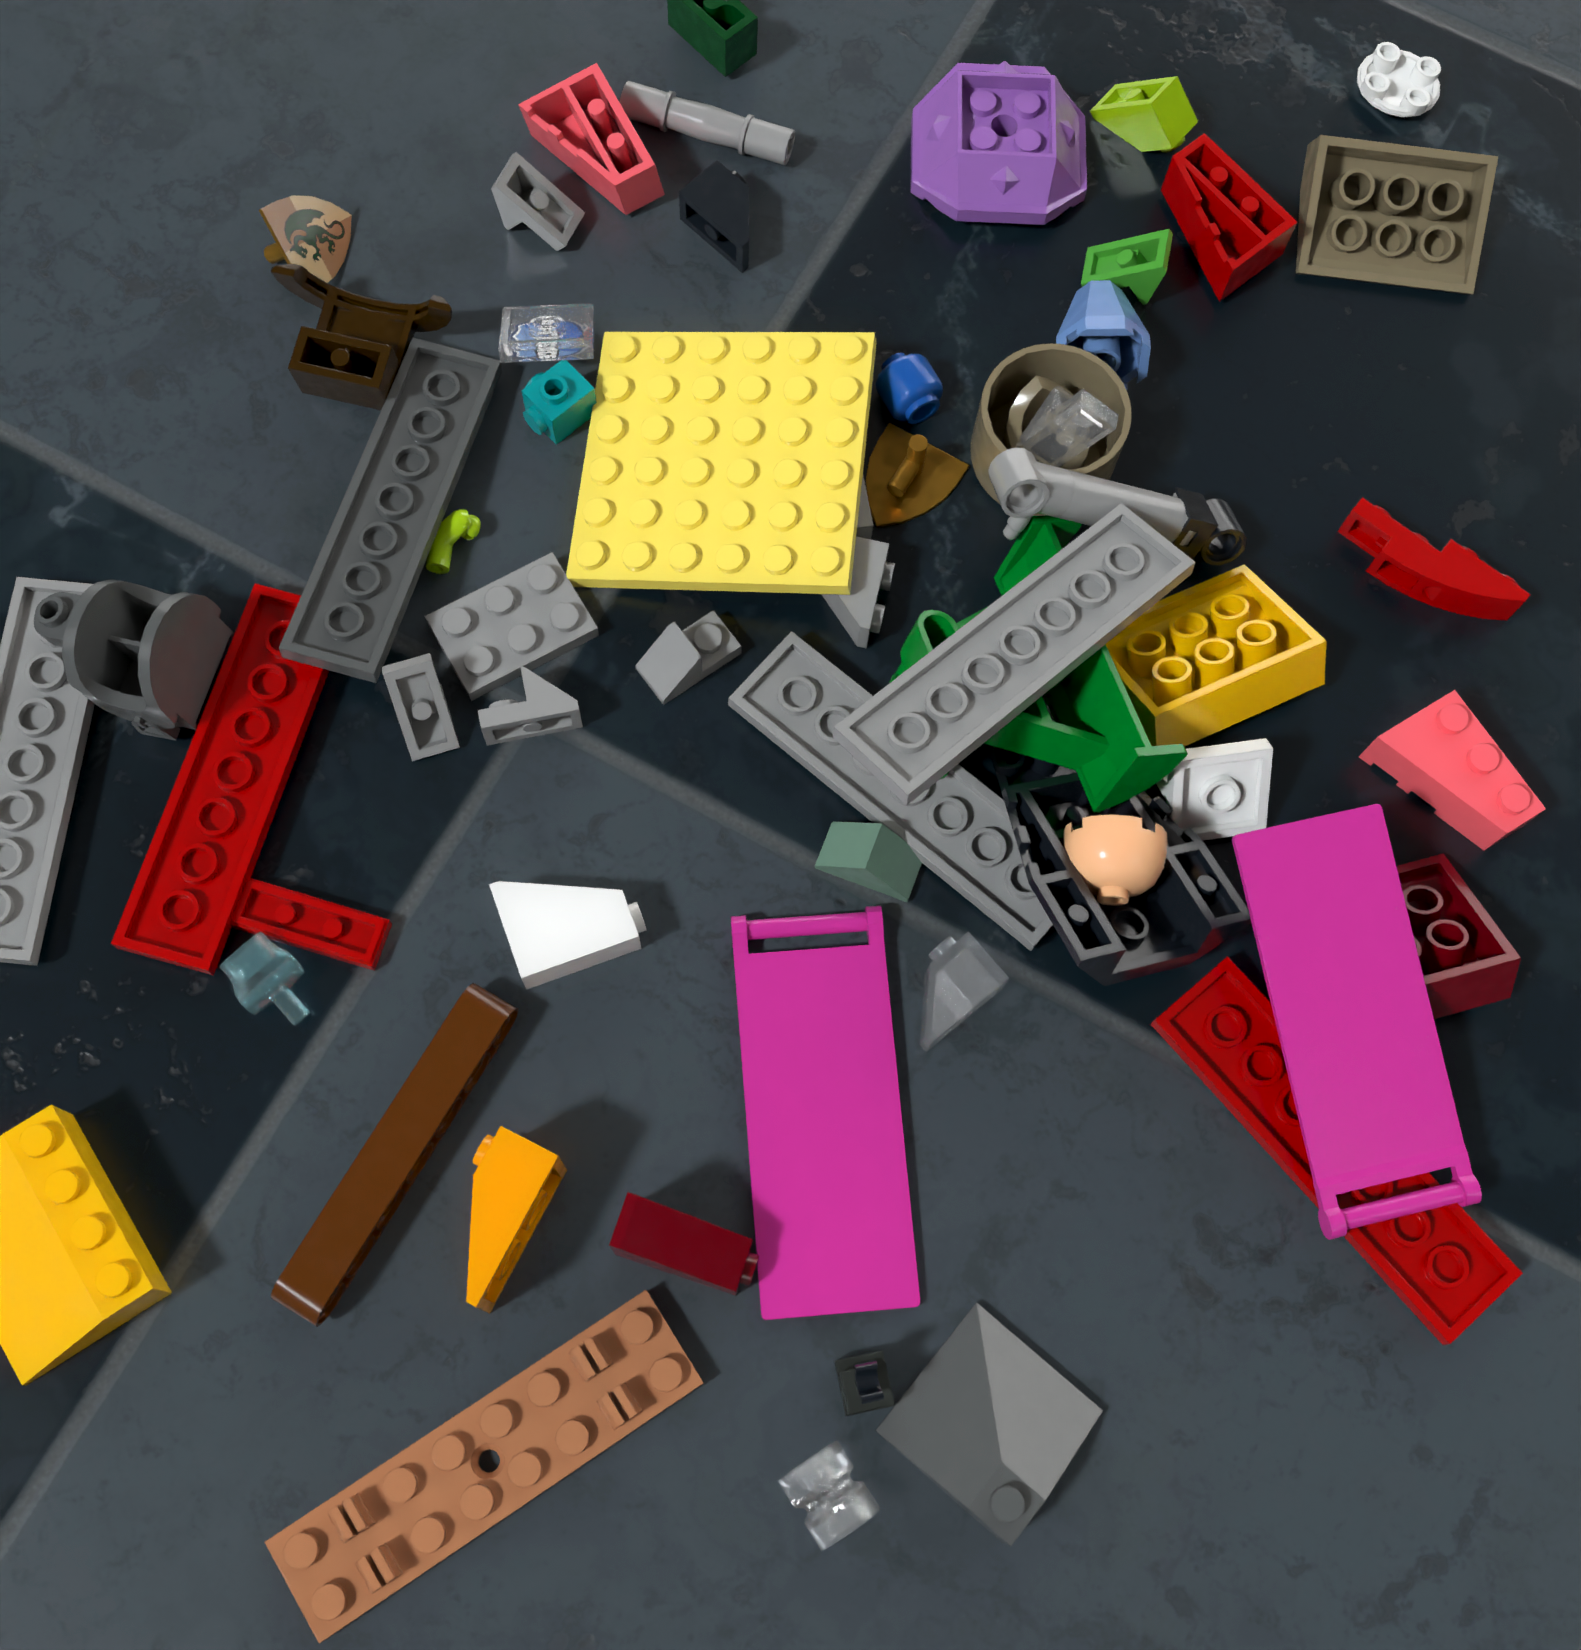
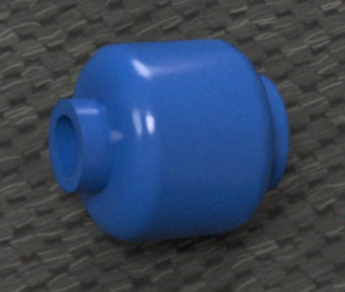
M896 353L884 361L881 366L882 371L878 375L875 386L879 397L890 415L898 421H908L911 424H917L932 416L940 406L939 400L943 394V385L927 358L917 353L908 355Z

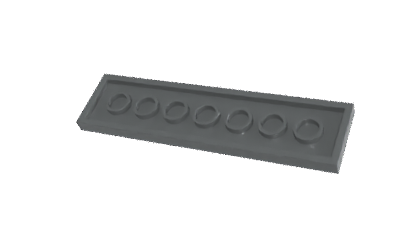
M412 338L279 646L282 658L377 683L501 376L502 367L500 360Z

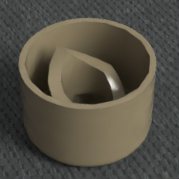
M1064 344L1033 345L1011 354L1000 362L990 374L985 384L971 439L970 452L973 469L978 481L987 494L1000 504L989 478L988 469L990 464L998 454L1011 448L1027 449L1022 433L1035 429L1052 431L1064 438L1071 447L1072 454L1069 460L1060 468L1110 480L1127 439L1132 419L1131 403L1123 382L1115 371L1099 357L1081 348ZM1036 513V514H1034L1033 516H1045V515H1044V514Z

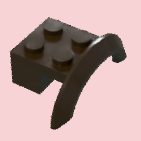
M276 265L271 270L276 280L290 292L322 309L316 329L301 326L288 366L301 392L305 394L382 410L415 332L437 331L447 326L452 319V308L441 296L433 295L430 300L420 304H398L371 299L335 287L311 274L301 265Z

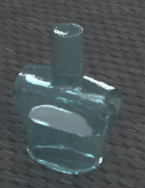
M263 932L254 935L220 965L219 968L229 978L234 987L236 998L253 1015L274 1003L295 1026L310 1014V1011L290 990L305 972L304 968L292 954L274 944Z

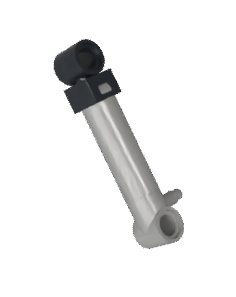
M1011 448L1003 451L993 459L988 469L989 478L1000 505L1006 515L1010 516L1003 530L1004 536L1009 540L1016 539L1036 513L1092 526L1122 503L1192 560L1200 552L1203 560L1210 565L1226 564L1236 559L1247 545V538L1228 502L1222 499L1205 500L1203 494L1177 487L1169 496L1037 462L1032 452L1025 448Z

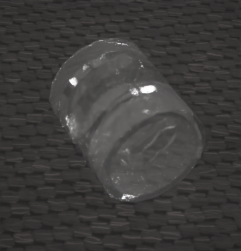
M837 1440L822 1448L778 1480L794 1508H805L807 1511L804 1524L821 1551L846 1537L880 1510L879 1505L863 1481H853L850 1477L854 1466Z

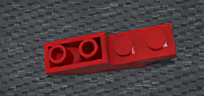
M1363 497L1337 531L1375 558L1367 568V573L1387 586L1439 609L1481 619L1507 621L1531 595L1522 589L1513 578L1499 573L1479 559L1473 550L1461 546L1451 539L1440 552L1430 545L1424 536L1410 531L1394 520L1384 508L1373 505Z

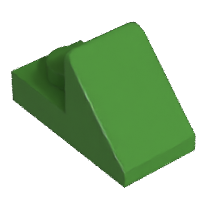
M1165 229L1088 247L1081 286L1083 287L1090 281L1110 280L1119 288L1129 286L1141 304L1146 305L1167 272L1173 233L1170 229Z

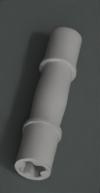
M632 81L626 82L621 93L620 104L631 120L660 128V131L663 132L671 129L701 141L738 149V154L740 155L748 154L781 165H786L789 161L795 140L794 129L754 118V115L751 114L743 117L713 105L676 97V92L674 91L666 92Z

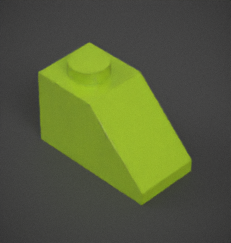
M1178 76L1115 84L1090 110L1092 117L1141 152L1161 150V152L1166 153L1175 150L1184 143L1185 135L1198 123Z

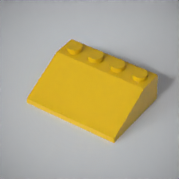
M1245 564L1158 601L1106 643L1151 746L1183 744L1185 747L1325 684L1326 640Z
M52 1104L0 1136V1345L21 1385L27 1386L172 1293L74 1115Z

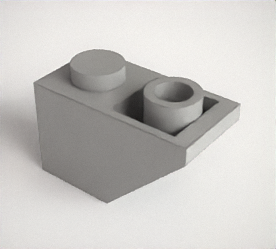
M856 536L850 595H821L856 646L867 648L870 632L880 633L885 605L877 604L880 589L890 590L895 563L887 561L889 543Z

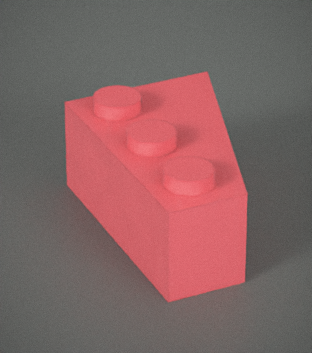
M597 63L518 104L531 136L625 215L665 195L655 163Z

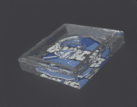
M593 304L504 307L502 309L498 347L500 363L594 359Z

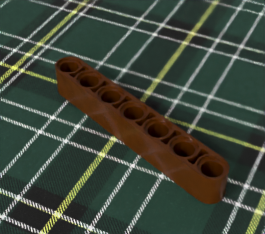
M475 983L470 984L464 990L279 1276L272 1290L271 1299L316 1327L320 1326L328 1318L508 1035L517 1018L518 1008Z

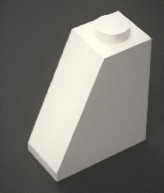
M505 881L489 884L526 989L641 949L638 933L646 931V926L637 902L628 905L622 890Z

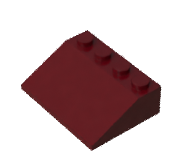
M1444 853L1396 866L1434 1019L1511 998L1521 957Z

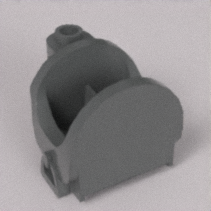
M114 579L96 582L85 590L82 595L66 592L54 593L37 605L34 615V628L37 633L51 644L63 647V664L68 682L72 687L80 691L99 708L132 721V725L139 733L174 741L177 740L181 730L179 727L197 729L196 720L230 637L233 638L235 634L219 619L221 609L206 596L187 592L171 595L142 585Z

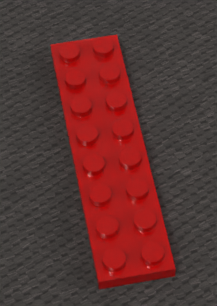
M254 584L111 944L117 949L214 976L232 928V916L248 877L251 878L329 673V670L282 658L279 646L301 595Z
M1227 956L1151 1023V1026L1319 1209L1271 1002ZM1428 1172L1337 1194L1336 1197L1339 1208L1344 1209L1440 1184ZM1458 1203L1349 1229L1346 1236H1344L1442 1345L1451 1344L1523 1274Z

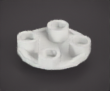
M1382 42L1378 44L1374 53L1367 56L1359 66L1357 84L1362 96L1373 107L1382 112L1399 117L1419 116L1432 109L1439 99L1440 82L1438 75L1441 72V66L1432 57L1424 56L1420 58L1411 52L1400 50L1393 43Z

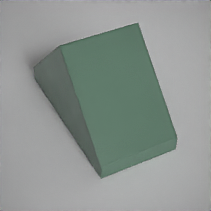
M832 822L816 861L815 869L908 902L922 862L905 840L882 823Z

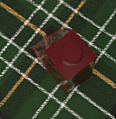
M627 1192L609 1244L617 1256L735 1296L739 1284L750 1286L759 1255L750 1252L753 1239Z

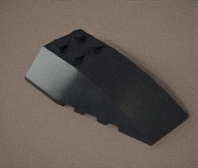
M1046 706L1052 721L1055 722L1049 706ZM988 745L1028 883L1077 966L1099 983L1107 986L1189 965L1251 924L1247 906L1203 840L1190 827L1183 831L1169 817L1173 810L1159 796L1151 799L1143 791L1118 805L1101 812H1093L1076 770ZM1112 814L1142 818V828L1155 832V823L1163 826L1167 832V854L1164 868L1155 885L1138 896L1129 897V902L1124 905L1112 906L1099 903L1097 896L1092 895L1063 847V834L1067 824L1072 823L1073 830L1082 828V818Z

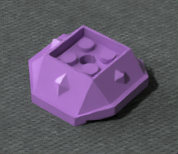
M1006 61L999 65L957 63L913 108L911 118V193L923 201L927 199L934 207L953 220L1045 225L1062 214L1070 206L1074 207L1084 201L1087 191L1085 115L1063 90L1056 76L1051 75L1045 67L1009 65Z

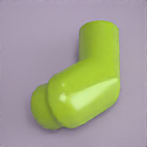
M465 509L454 510L441 522L428 554L426 569L437 574L448 573L454 543L460 537L466 540H472L474 537H477L481 528L480 519L475 515H469Z

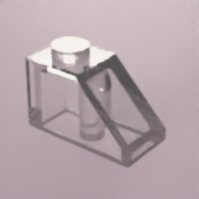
M969 932L957 942L952 936H949L928 955L932 962L929 964L924 980L920 1046L926 1053L999 993L1009 979Z

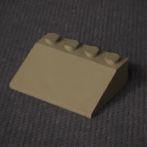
M1319 135L1307 146L1300 188L1296 274L1466 295L1474 294L1498 156Z

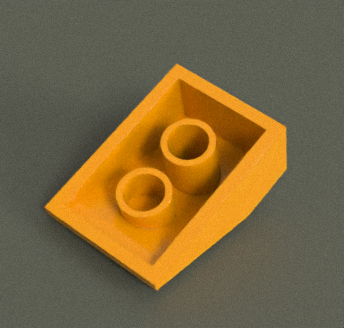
M503 1126L499 1127L494 1137L489 1134L485 1136L472 1162L478 1167L473 1174L466 1302L489 1314L567 1172V1168L558 1155Z

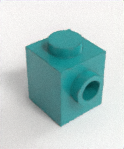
M565 358L545 373L540 372L534 375L522 390L525 406L523 417L535 433L538 435L545 433L556 445L591 418L592 407L597 403L595 388Z

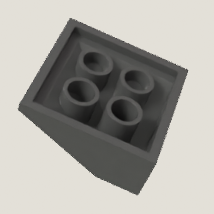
M975 1303L875 1431L998 1540L1012 1546L1046 1501L1103 1410L983 1307Z

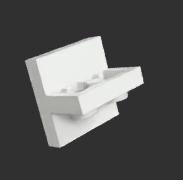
M1264 738L1186 749L1188 755L1167 776L1156 783L1166 800V804L1173 810L1169 817L1183 831L1190 827L1202 840L1231 837L1245 832L1264 829L1267 825L1273 747Z

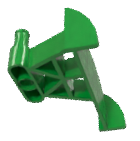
M1048 515L1033 516L1024 531L1019 534L994 576L1001 596L1062 550L1082 524ZM984 609L958 623L948 614L939 610H927L920 614L900 650L902 662L895 674L892 675L889 683ZM1106 644L1043 694L1055 722L1052 721L1041 696L984 742L991 746L1076 770L1093 812L1106 810L1147 790L1167 776L1188 755L1183 744L1151 746ZM947 772V773H946L943 777H941L940 779L945 778V777L949 774V772Z

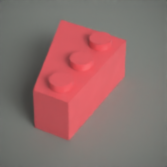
M1453 690L1379 735L1359 756L1368 765L1371 766L1375 763L1398 781L1396 785L1407 794L1412 791L1436 809L1435 815L1483 851L1522 828L1546 809L1456 690Z

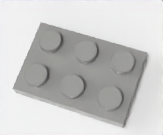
M553 552L425 616L428 626L471 701L521 676L520 667L523 666L531 671L599 636L595 622L571 582L567 579Z

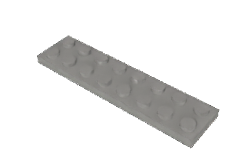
M1121 503L835 725L833 738L907 806L1192 574L1195 561Z
M16 577L0 644V962L38 965L95 706L80 691L70 685L63 664V647L51 644L37 633L34 628V615L37 605L48 596L57 592L82 595L85 590L93 585L89 583Z
M791 631L728 698V706L872 823L884 824L905 840L925 866L1027 949L1032 951L1053 924L1028 883L1004 800L957 764L945 778L936 781L906 806L833 738L834 726L873 696Z

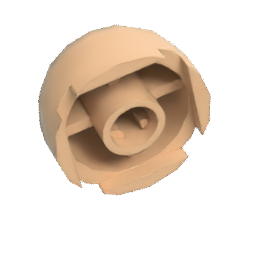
M1112 814L1082 818V828L1073 830L1072 823L1065 826L1063 847L1092 895L1097 896L1099 903L1112 906L1124 905L1129 902V897L1138 896L1155 885L1165 864L1167 832L1163 826L1155 823V832L1142 828V818Z

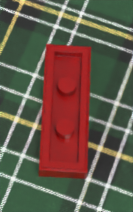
M249 877L231 919V925L234 929L373 971L376 969L392 927L389 919Z

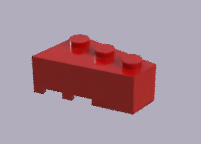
M1205 133L1172 156L1161 192L1220 302L1283 254L1298 222Z

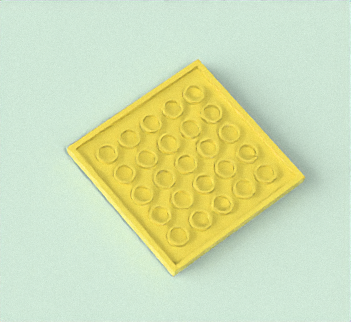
M604 332L595 388L597 403L592 407L566 572L567 579H569L572 586L850 595L877 344L875 332Z

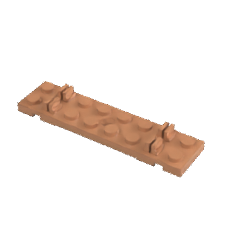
M644 1290L265 1541V1544L320 1644L704 1383L647 1290ZM489 1449L496 1451L500 1458L499 1466L493 1472H485L479 1464L481 1454Z

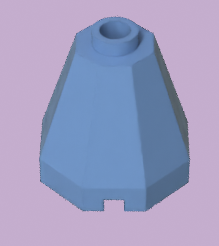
M1110 280L1088 282L1076 291L1056 336V344L1081 348L1099 357L1115 371L1127 390V382L1136 376L1137 383L1147 377L1151 350L1150 335L1126 295L1118 286Z

